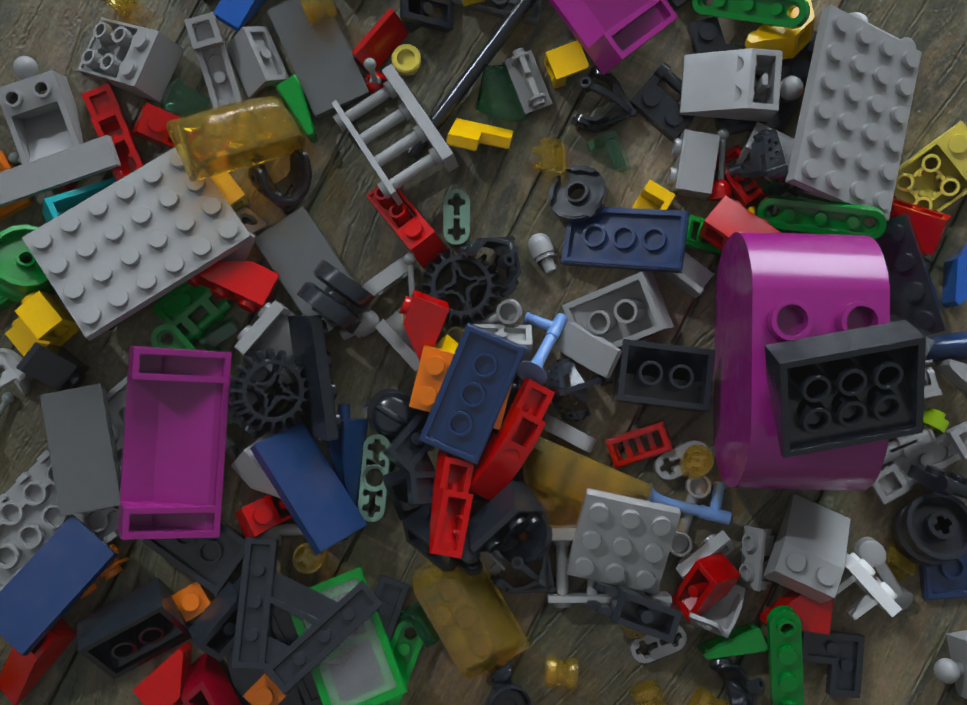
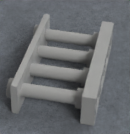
M390 64L382 69L387 80L383 83V88L345 113L337 100L331 104L337 111L333 118L343 132L347 129L350 131L382 180L377 184L386 199L393 197L399 206L403 201L396 192L398 188L435 164L437 166L443 164L448 172L456 169L459 165L449 146L394 66ZM398 97L401 102L398 105L399 109L361 134H358L352 125L353 121L388 98L394 99ZM413 119L416 124L413 127V132L373 157L366 144L403 120L409 121ZM420 141L422 144L426 141L430 144L432 148L428 150V155L388 180L381 169L383 165Z
M549 525V527H552L553 534L551 541L556 546V591L554 593L546 592L548 603H553V606L556 608H570L572 603H587L588 600L611 603L613 596L599 593L592 588L595 580L587 579V591H569L568 575L566 574L568 546L573 541L577 525ZM660 585L657 594L637 591L672 603V596L667 591H660Z

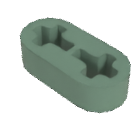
M461 189L450 190L445 195L443 201L444 238L453 247L465 245L470 238V199L467 193ZM456 196L460 197L461 202H465V205L460 206V215H454V207L448 205L449 202L454 201ZM454 221H460V230L465 231V235H460V240H454L453 235L448 234L449 231L454 230Z

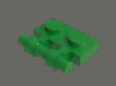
M184 282L170 291L152 309L165 324H171L177 328L183 325L188 330L184 335L192 344L196 339L201 340L206 335L205 331L216 321L220 323L226 317L225 313L233 305L228 300H222L216 305L211 300L214 295L210 293V289L202 285L194 287ZM204 307L208 313L196 323L191 317Z

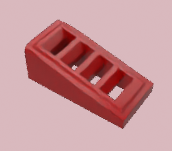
M738 144L725 151V164L736 158L738 160L742 151ZM719 155L717 156V161H716V169H717V171H718V164H719ZM724 166V180L730 184L732 196L736 201L742 203L746 209L750 206H758L762 199L770 196L768 193H763L752 178H731L729 168ZM748 179L751 181L743 187L740 186L741 183Z
M664 419L605 440L615 469L672 451L674 448ZM656 430L662 442V445L657 446L652 433ZM646 434L651 449L645 450L640 435ZM631 438H634L639 451L635 455L629 442ZM619 442L623 443L628 456L622 459L617 445Z

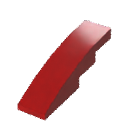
M107 83L81 94L92 117L90 120L98 137L105 135L112 137L121 166L111 169L116 181L146 165L113 87Z
M440 449L437 456L433 487L429 553L462 558L474 495L469 494L474 463Z

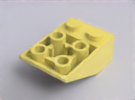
M963 121L958 122L899 166L894 191L897 199L940 212L967 194V126Z

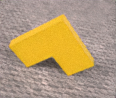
M456 118L448 133L446 144L471 151L477 150L479 143L508 149L514 130Z

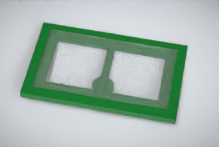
M358 567L309 588L339 602L362 580L367 586L368 584L362 568ZM378 611L311 671L323 705H379L408 692ZM290 613L298 637H300L313 623Z

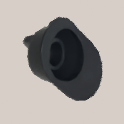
M384 389L376 393L370 400L367 408V418L371 427L377 433L386 436L393 442L420 409L409 407L411 397L404 392L396 389Z

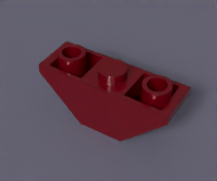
M204 653L189 666L181 698L184 705H242L218 660Z

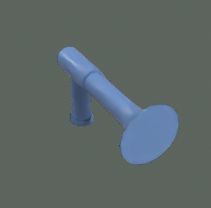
M530 312L526 313L524 325H531L547 332L534 358L530 362L524 361L520 363L517 373L522 380L528 378L540 385L546 383L547 374L543 369V365L568 321L566 315L558 313L552 321L533 315Z
M712 482L713 489L710 507L663 496L655 491L652 483L648 487L645 501L678 507L681 513L724 525H729L731 521V512L721 510L724 489L726 488V484L723 482Z

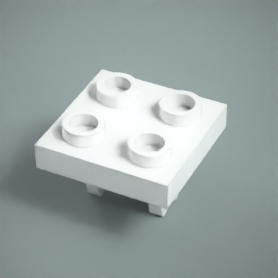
M852 552L850 555L846 553L845 568L837 594L853 582L864 593L846 612L856 620L875 605H878L891 617H894L902 610L894 601L898 597L897 594L885 582L882 583L874 575L876 571L863 558L860 559Z

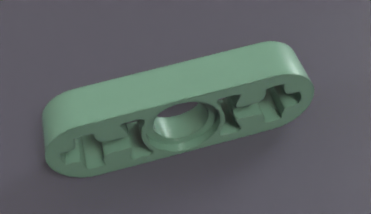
M382 434L369 436L363 445L358 510L367 522H375L381 519L387 508L388 491L384 485V480L381 485L372 486L366 478L367 473L371 469H378L383 475L390 473L391 460L383 453L384 451L380 452L379 461L385 460V466L381 464H367L368 459L374 460L375 451L370 449V444H374L376 439H381L380 442L382 445H386V449L391 444V441ZM365 489L372 492L383 491L382 496L377 494L375 497V504L380 506V510L376 511L374 516L369 515V510L364 509V505L369 504L371 501V494L365 495Z

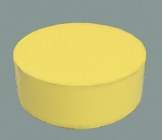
M402 44L393 51L392 64L398 74L411 76L419 71L422 63L421 55L415 46Z

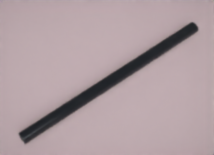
M518 0L430 116L429 119L437 130L442 127L537 0ZM420 141L406 150V152L417 159L429 143L426 141L422 144Z

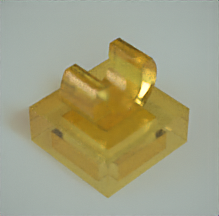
M553 137L540 139L541 146L532 148V153L542 155V161L533 164V168L541 171L548 170L553 173L565 172L567 168L564 142Z
M894 542L884 547L887 556L885 562L896 580L899 582L913 576L917 565L896 551Z

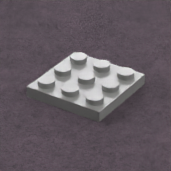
M587 488L566 565V574L657 594L680 520V508Z

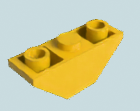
M807 0L810 5V16L803 26L789 29L762 24L756 31L753 30L748 35L745 41L746 49L783 51L782 60L794 58L812 40L815 16L811 0ZM797 7V8H794V9L792 10V12H791V17H792V18H795V17L798 16V14H799V8H798V7Z

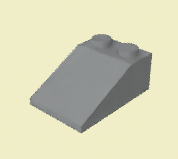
M653 271L639 272L562 305L568 321L576 322L594 336L603 337L617 348L621 347L623 339L640 341L674 327Z
M793 493L763 577L819 603L834 599L845 568L851 519Z

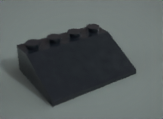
M901 320L765 345L766 378L782 457L787 458L923 433L926 336L908 321Z

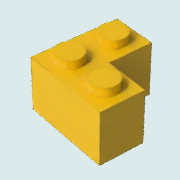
M38 291L30 293L21 301L22 305L15 310L19 317L13 321L12 328L5 335L19 352L25 356L35 342L62 346L78 333L80 328L68 309L59 301L57 295Z

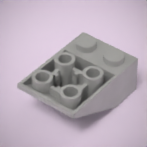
M101 17L93 30V36L87 49L82 54L81 63L77 70L137 96L161 102L184 49L160 31Z

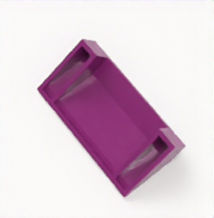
M548 0L603 75L620 64L678 18L667 0Z
M129 346L118 534L121 540L219 537L229 400L227 389L230 385L231 352Z

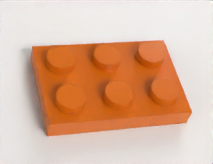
M424 345L409 407L428 412L431 411L455 354L454 352ZM510 389L493 429L499 430L501 427Z

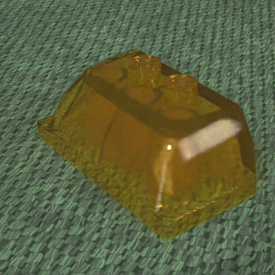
M280 94L230 103L168 121L166 129L191 182L288 156L294 150L303 149L306 140L296 120L286 108Z
M540 436L526 460L528 482L534 488L548 494L547 500L563 506L565 502L576 506L574 511L579 514L587 488L636 499L640 495L649 497L653 488L652 485Z
M429 560L415 569L413 577L414 593L462 676L472 679L493 668L495 664L499 665L529 648L530 644L499 590L489 578L490 575L484 565L480 574L473 577L466 574V572L464 573L458 567L453 571H442Z

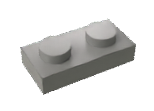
M722 530L717 535L712 534L703 541L702 547L696 552L683 556L675 569L683 580L697 559L722 552L726 557L735 548L731 539Z

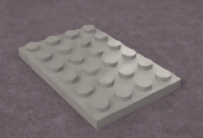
M831 4L822 8L785 182L831 202L876 207L884 213L886 221H889L922 52Z
M186 141L22 237L78 327L89 341L253 240Z

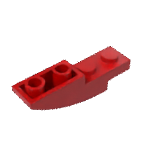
M524 378L498 433H492L473 471L469 491L491 501L512 481L533 449L546 424L542 418L555 392L531 379Z

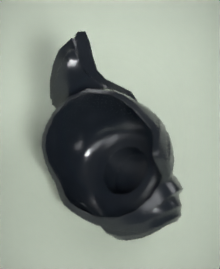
M509 660L503 666L495 664L492 669L488 670L486 682L492 689L487 695L485 705H532L528 693L521 686L513 683V660Z

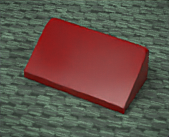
M392 8L388 9L352 50L356 64L368 74H370L369 70H366L364 67L365 59L373 58L375 60L376 72L408 36L404 24Z

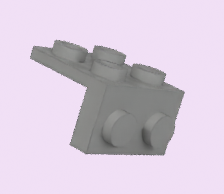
M276 300L272 304L268 302L258 312L257 316L259 319L252 327L248 325L240 332L237 337L239 342L234 347L243 355L251 356L253 359L254 351L257 350L263 353L264 358L267 349H273L275 357L279 350L286 351V361L288 357L293 355L288 316L295 314ZM273 364L265 365L264 367L271 372ZM282 369V382L290 385L292 381L289 375Z

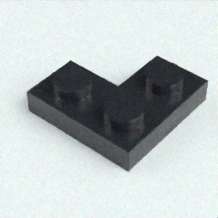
M802 631L803 661L827 664L825 692L832 696L860 698L865 636L859 633L830 631L829 635Z

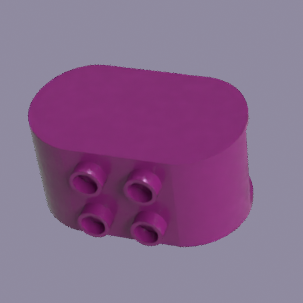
M734 232L727 240L721 254L715 287L713 435L718 469L724 483L728 487L864 491L870 488L878 478L885 460L889 439L787 458L782 457L766 378L765 345L890 323V284L887 266L879 245L872 237L867 235Z

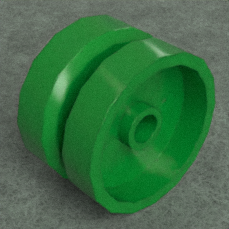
M27 224L16 225L0 232V294L11 301L21 302L32 292L42 291L49 294L55 292V289L22 239V237L39 227Z

